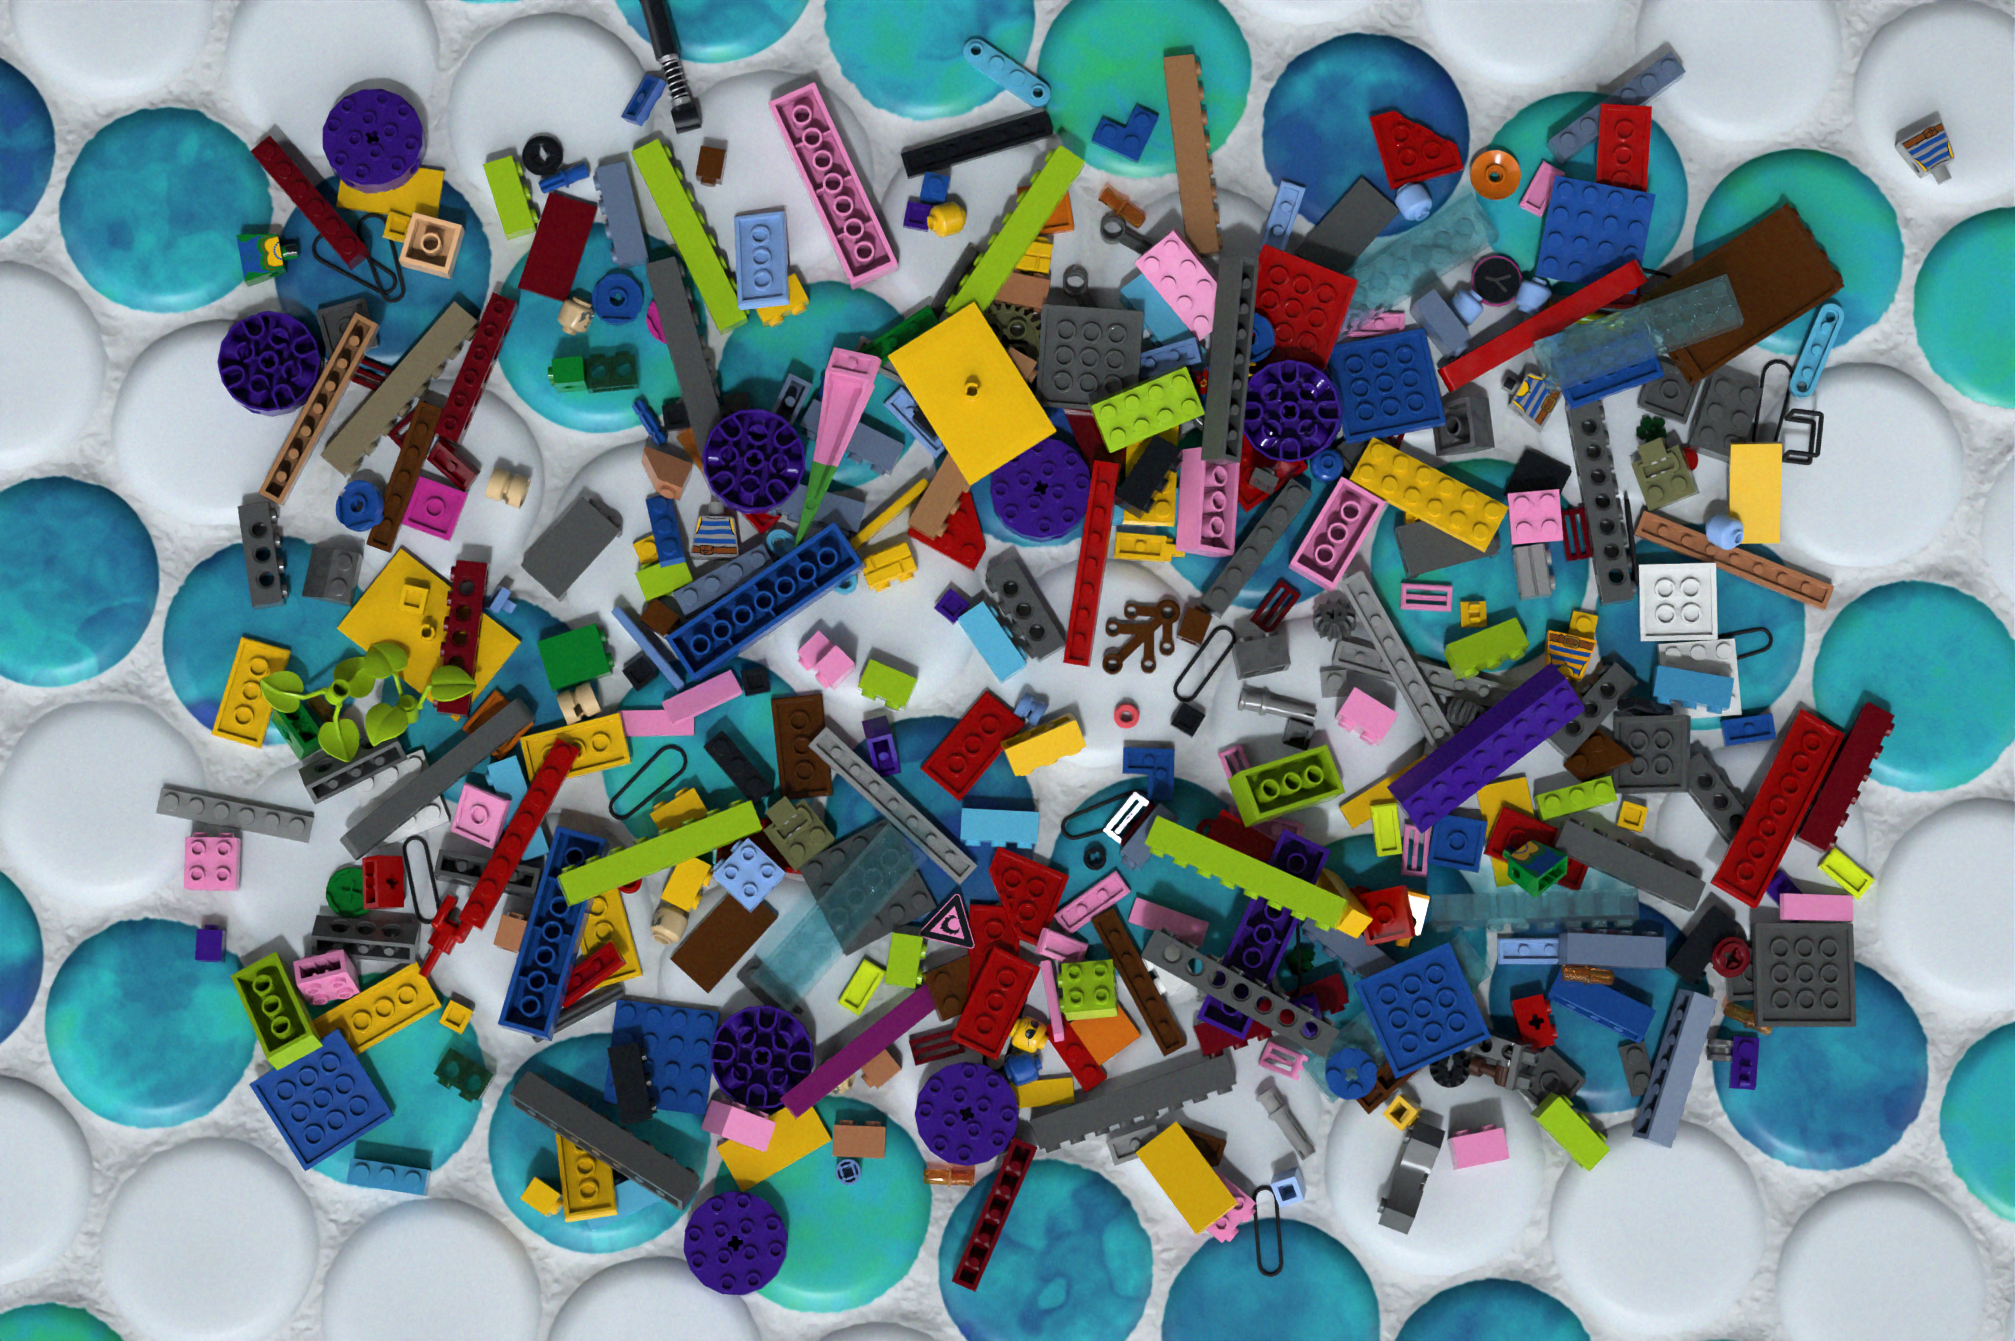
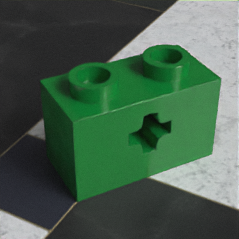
M582 356L552 359V366L548 367L549 382H551V387L555 386L558 393L588 390L586 364Z
M301 702L295 712L284 713L276 709L274 710L272 722L300 761L322 748L318 741L320 729Z

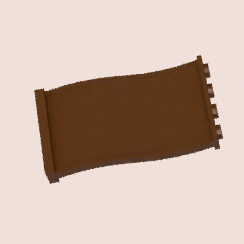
M1788 203L1747 231L1694 262L1650 292L1642 295L1634 303L1690 387H1693L1740 354L1800 318L1831 296L1839 293L1844 287L1841 274L1837 270H1833L1825 251L1817 247L1812 232L1808 228H1804L1799 221L1800 216L1793 207L1790 208Z

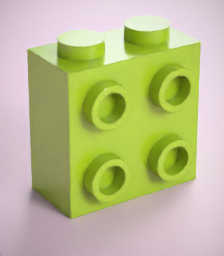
M1113 959L1061 964L1062 972L1057 973L1058 987L1063 988V997H1059L1060 1013L1065 1014L1067 1021L1118 1016L1116 969Z

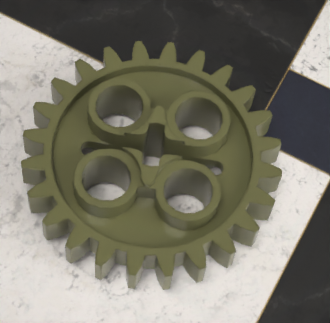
M1004 303L1001 304V310H997L994 304L991 305V313L986 311L983 316L990 327H995L999 331L996 337L1001 344L1002 340L1007 339L1010 345L1005 351L1008 352L1010 347L1017 351L1024 352L1026 356L1038 364L1041 330H1037L1040 325V321H1031L1033 313L1025 316V307H1022L1017 312L1015 311V304L1011 305L1010 310L1006 309ZM1014 326H1020L1024 329V333L1019 337H1015L1010 333V330ZM1022 341H1027V342H1028L1027 345L1015 344V343H1020V342H1022Z

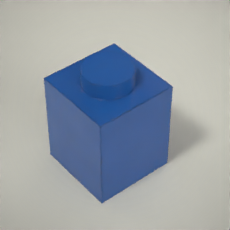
M926 171L920 193V202L931 205L946 203L951 177Z

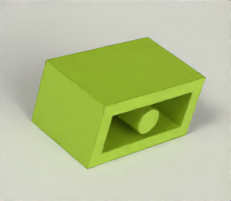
M653 562L640 566L639 571L635 573L647 604H651L655 598L661 600L671 596L677 590L694 582L686 562L662 568L660 563L654 565Z
M870 659L858 685V690L862 691L861 696L875 701L876 697L886 701L884 705L890 709L899 711V708L905 710L916 687L917 679Z
M892 932L885 985L915 990L916 984L922 983L924 969H919L920 958H926L928 945L923 943V937Z

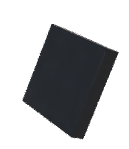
M1526 449L1503 495L1559 489V494H1561L1572 471Z

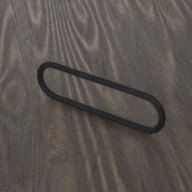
M1626 498L1625 516L1632 561V576L1636 586H1638L1639 575L1631 506L1629 499Z
M1227 626L1217 627L1207 638L1174 684L1173 692L1178 700L1182 702L1193 701L1236 642L1235 633L1231 628ZM1220 630L1229 631L1232 636L1231 644L1199 688L1190 698L1180 697L1177 692L1179 683L1211 639Z
M412 836L403 844V856L415 914L420 922L431 924L432 920H424L419 914L406 851L407 844L412 840H418L424 846L438 911L440 903L426 841L421 837Z
M1263 1186L1255 1190L1252 1200L1256 1203V1197L1262 1190H1268L1274 1196L1279 1268L1273 1273H1267L1262 1269L1257 1204H1255L1253 1209L1256 1212L1253 1215L1257 1266L1263 1275L1273 1277L1278 1275L1283 1268L1279 1205L1272 1188Z

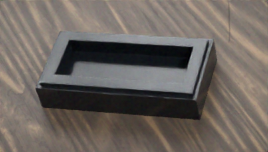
M1637 696L1618 700L1617 703L1619 711L1636 716L1673 715V707Z

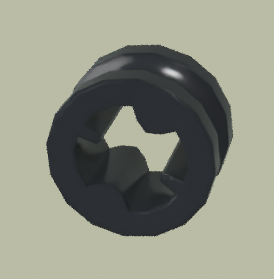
M1097 847L1088 849L1083 857L1084 864L1090 870L1102 869L1106 863L1104 851ZM1096 852H1099L1102 855L1099 857L1102 859L1101 864L1095 863L1094 866H1091L1088 863L1090 859H1087L1090 853L1094 855Z

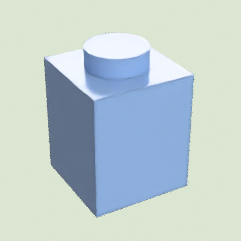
M1298 1166L1273 1174L1270 1185L1280 1208L1304 1200L1307 1189Z

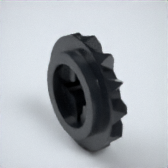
M535 137L528 141L523 149V163L526 169L534 175L547 176L556 172L562 164V149L558 142L551 137ZM540 147H542L545 154L551 155L546 158L545 166H543L540 159H535L536 156L540 155Z
M1462 1050L1429 1064L1430 1074L1436 1083L1446 1088H1454L1460 1086L1468 1079L1470 1061L1469 1057ZM1450 1056H1452L1454 1065L1461 1066V1069L1453 1070L1451 1078H1449L1447 1069L1439 1067V1065L1447 1064Z

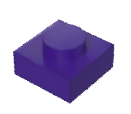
M908 201L903 228L928 232L927 217L933 206Z
M950 588L934 609L954 625L970 604Z

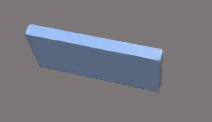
M776 211L734 216L739 310L790 305L785 212Z

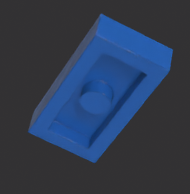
M646 74L621 117L629 123L642 126L648 119L656 101L661 97L667 83L661 78Z
M1772 713L1720 722L1724 747L1776 739Z

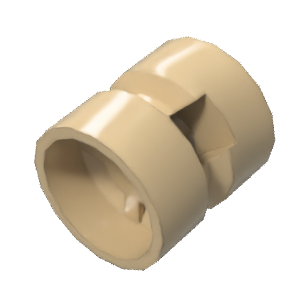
M496 466L488 482L485 497L498 502L504 499L507 505L520 509L527 496L531 478L517 473L512 476L509 470Z
M589 681L576 686L574 692L566 690L556 695L568 725L581 721L583 715L591 717L602 712Z

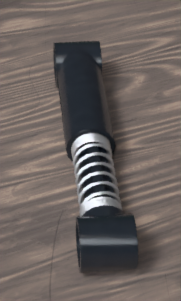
M639 0L656 61L662 65L661 69L665 71L663 76L667 78L665 82L668 84L667 89L670 90L669 96L672 97L670 102L673 109L670 111L676 132L681 134L702 128L696 106L691 103L690 97L687 96L689 93L685 90L687 86H684L683 82L685 79H682L683 73L680 72L681 66L678 65L680 50L665 0Z

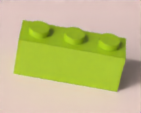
M512 155L483 164L507 240L536 232L534 224L539 223L535 209H529L527 203L531 196L527 185L522 186L519 178L524 176L520 162H514Z
M1515 617L1447 644L1444 656L1456 680L1464 677L1465 679H1471L1478 675L1481 670L1486 668L1493 670L1501 666L1502 662L1506 660L1516 661L1522 658L1529 646V642Z
M1610 775L1536 795L1533 801L1539 821L1545 822L1613 804L1617 801V796Z
M1551 1092L1530 1115L1581 1168L1590 1172L1611 1150L1605 1144L1607 1139L1598 1130L1592 1131L1588 1126L1590 1121L1581 1112L1576 1114L1570 1108L1573 1103L1565 1095L1561 1094L1558 1096Z

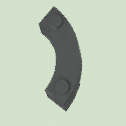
M1417 1120L1412 1130L1407 1128L1402 1142L1406 1146L1387 1197L1381 1198L1377 1212L1381 1213L1378 1224L1408 1234L1415 1219L1428 1175H1430L1441 1149L1445 1135L1444 1130Z

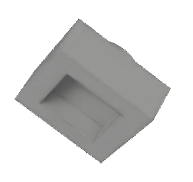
M1346 670L1320 672L1322 698L1348 696Z

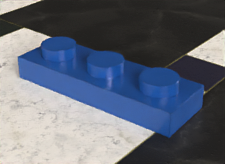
M662 495L645 499L661 568L686 562L672 499Z

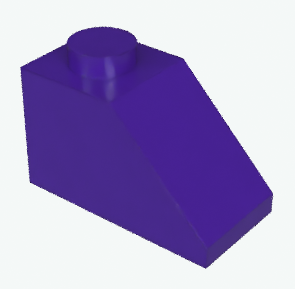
M884 715L861 721L874 771L880 777L901 773L887 716Z

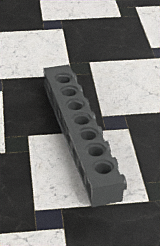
M1598 401L1573 410H1569L1567 405L1565 412L1582 507H1584L1600 607L1631 602L1634 599L1633 595L1637 594L1635 580H1630L1629 570L1632 569L1630 554L1626 555L1624 545L1628 544L1626 530H1621L1620 520H1623V511L1621 505H1617L1615 495L1619 494L1617 480H1612L1611 470H1614V461L1612 455H1608L1606 445L1610 444L1608 431L1603 430L1602 421L1605 420L1603 405L1599 406ZM1585 422L1591 423L1595 428L1594 433L1588 434L1584 432L1582 424ZM1588 447L1596 448L1599 452V457L1595 459L1590 458L1586 453V449ZM1591 473H1601L1604 479L1603 482H1593ZM1596 497L1606 498L1608 507H1598L1595 503ZM1603 521L1609 522L1612 525V532L1604 533L1600 529V523ZM1605 547H1614L1617 551V556L1615 558L1607 557L1604 552ZM1609 572H1618L1621 575V582L1613 583L1609 579Z
M1162 927L1161 931L1154 930L1140 957L1325 1058L1339 1033V1030L1335 1028L1337 1023L1325 1016L1321 1020L1312 1016L1314 1010L1301 1003L1298 1007L1289 1003L1291 999L1289 996L1278 990L1274 995L1266 990L1267 984L1256 978L1252 982L1243 977L1245 972L1232 965L1227 969L1220 965L1222 959L1209 952L1207 956L1197 952L1199 947L1187 940L1182 944L1174 939L1176 934ZM1170 945L1176 946L1180 952L1178 959L1175 961H1170L1165 957V949ZM1197 958L1202 962V970L1199 973L1194 974L1188 970L1187 965L1190 959ZM1215 971H1221L1225 975V982L1221 986L1213 985L1210 980L1211 974ZM1239 983L1246 985L1248 988V995L1243 999H1238L1233 993L1234 987ZM1261 996H1266L1271 1001L1270 1009L1265 1012L1260 1011L1256 1005L1258 998ZM1284 1009H1290L1294 1014V1019L1290 1024H1283L1280 1021L1279 1015ZM1306 1022H1313L1317 1027V1032L1312 1037L1305 1036L1302 1031L1303 1025Z

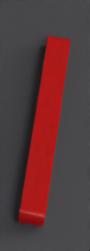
M1633 259L1437 371L1450 393L1641 286L1648 279L1637 259Z

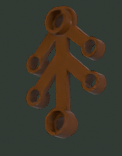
M1170 599L1160 601L1156 607L1136 606L1135 604L1125 606L1124 616L1128 620H1134L1138 616L1154 617L1148 624H1119L1111 621L1106 625L1105 632L1109 637L1114 638L1119 634L1136 636L1117 654L1105 656L1102 662V668L1105 673L1109 675L1118 674L1122 670L1123 662L1143 642L1144 660L1141 663V670L1145 674L1153 673L1156 669V662L1154 661V632L1161 625L1163 642L1159 646V652L1166 657L1173 654L1175 646L1172 643V624L1180 617V607L1175 601ZM1132 607L1136 610V614L1129 616L1126 610ZM1165 608H1169L1172 610V615L1170 617H1165L1163 615V610ZM1110 625L1117 626V633L1111 634L1108 631V627ZM1169 644L1172 647L1171 652L1165 653L1162 650V646ZM1115 661L1117 668L1114 670L1109 669L1107 666L1108 662ZM1145 662H1151L1153 669L1146 670L1144 668Z

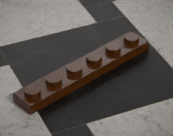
M420 400L418 401L383 496V520L380 524L372 527L366 542L367 545L392 553L402 526V520L433 442L434 431L443 412L442 408Z
M1114 908L1090 920L1107 953L1113 959L1121 979L1163 1057L1186 1046L1187 1043Z

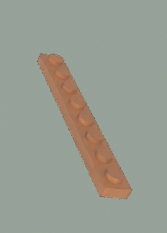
M1645 510L1642 512L1634 536L1699 562L1716 563V568L1822 611L1826 610L1834 586L1740 548L1721 549L1712 544L1705 534Z

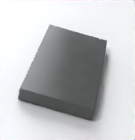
M1361 178L1294 253L1301 258L1344 274L1400 210Z

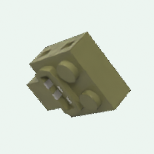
M1660 437L1637 447L1642 459L1631 463L1649 511H1656L1700 493L1682 445L1668 448L1665 438Z
M785 796L765 811L772 824L765 828L763 832L795 873L836 841L804 799L793 806Z

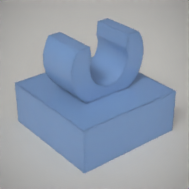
M497 586L484 607L493 613L498 614L500 609L512 614L517 605L507 599L511 594L509 590L502 586Z

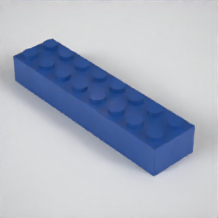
M833 522L665 639L691 678L696 682H700L867 566L839 524Z
M557 826L498 1021V1025L502 1028L552 1042L595 898L593 897L568 907L557 877L562 874L561 869L574 864L576 868L586 865L585 860L596 855H600V858L607 857L610 847L607 839Z

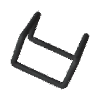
M1793 408L1784 419L1789 422L1811 424L1809 452L1787 450L1782 456V462L1810 465L1813 458H1817L1820 455L1824 414L1820 411ZM1795 413L1819 416L1815 453L1816 422L1812 419L1792 417ZM1790 455L1808 457V460L1792 459L1788 457Z

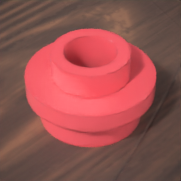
M1123 703L1115 709L1114 721L1119 727L1129 729L1138 723L1139 711L1133 704ZM1129 712L1131 719L1128 721L1123 720L1122 713Z

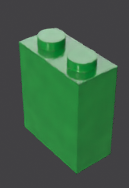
M596 623L537 641L553 693L612 675L610 668L615 667L611 653H605L603 644L607 643L603 628L598 629Z

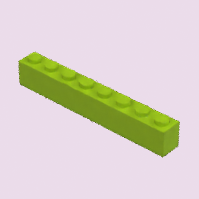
M656 139L631 151L632 157L720 335L748 323L746 315L750 314L748 309L739 310L738 298L735 294L737 292V285L733 278H727L724 270L728 269L722 255L716 256L713 250L716 247V243L711 233L705 234L702 228L706 223L700 211H694L691 203L695 201L689 189L684 190L680 183L683 177L677 166L672 167L669 161L672 158V154L667 144L661 145L659 139Z
M1061 145L1058 146L1056 151L1054 149L1050 150L1044 160L1047 164L1042 171L1038 169L1030 180L1033 185L1028 192L1022 191L1016 201L1018 204L1014 212L1009 211L1002 221V224L1005 226L1000 233L995 232L988 241L990 248L985 254L982 252L979 254L973 264L976 266L975 270L971 275L967 273L959 284L962 289L957 296L952 294L945 305L948 308L946 311L947 317L954 315L975 302L982 315L985 314L1085 167L1083 159Z
M743 799L730 803V808L722 812L719 808L705 813L706 818L699 821L695 817L681 823V828L673 830L672 827L665 828L657 832L658 837L649 840L648 836L633 841L634 846L625 849L624 846H619L610 850V855L600 858V855H596L585 860L586 865L576 868L574 864L561 869L562 874L557 877L568 907L759 833L763 828L752 801L744 802Z
M1158 815L1144 843L1150 847L1149 852L1163 858L1164 854L1173 857L1172 863L1186 869L1188 865L1197 868V874L1210 879L1211 875L1220 878L1219 884L1233 890L1235 886L1244 889V895L1255 900L1259 896L1268 900L1266 905L1281 911L1282 907H1285L1292 911L1291 916L1305 921L1306 917L1316 921L1315 927L1326 932L1330 928L1337 930L1349 903L1347 899Z

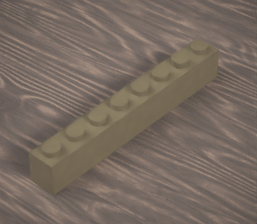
M454 301L320 456L344 477L348 474L354 475L362 465L359 461L365 455L369 457L378 447L376 442L382 435L387 437L394 429L395 425L393 422L399 416L403 418L412 408L410 403L414 398L420 399L429 387L426 386L432 378L436 380L444 372L445 368L443 365L450 358L453 361L462 351L460 348L465 340L471 341L477 331L476 327L479 325L478 321Z

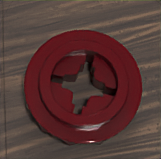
M1729 936L1725 939H1719L1720 942L1717 946L1713 947V956L1710 957L1713 962L1712 968L1719 975L1726 978L1739 976L1746 970L1750 961V951L1747 944L1737 937ZM1724 952H1732L1731 955L1734 956V959H1736L1737 961H1727V958L1725 957V955H1723Z

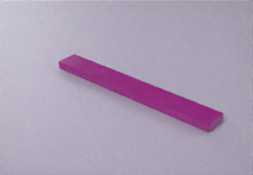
M926 984L780 1098L781 1102L795 1119L804 1114L935 1010Z

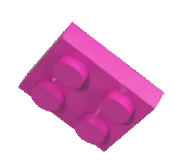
M419 476L402 520V525L450 542L466 503L468 493Z

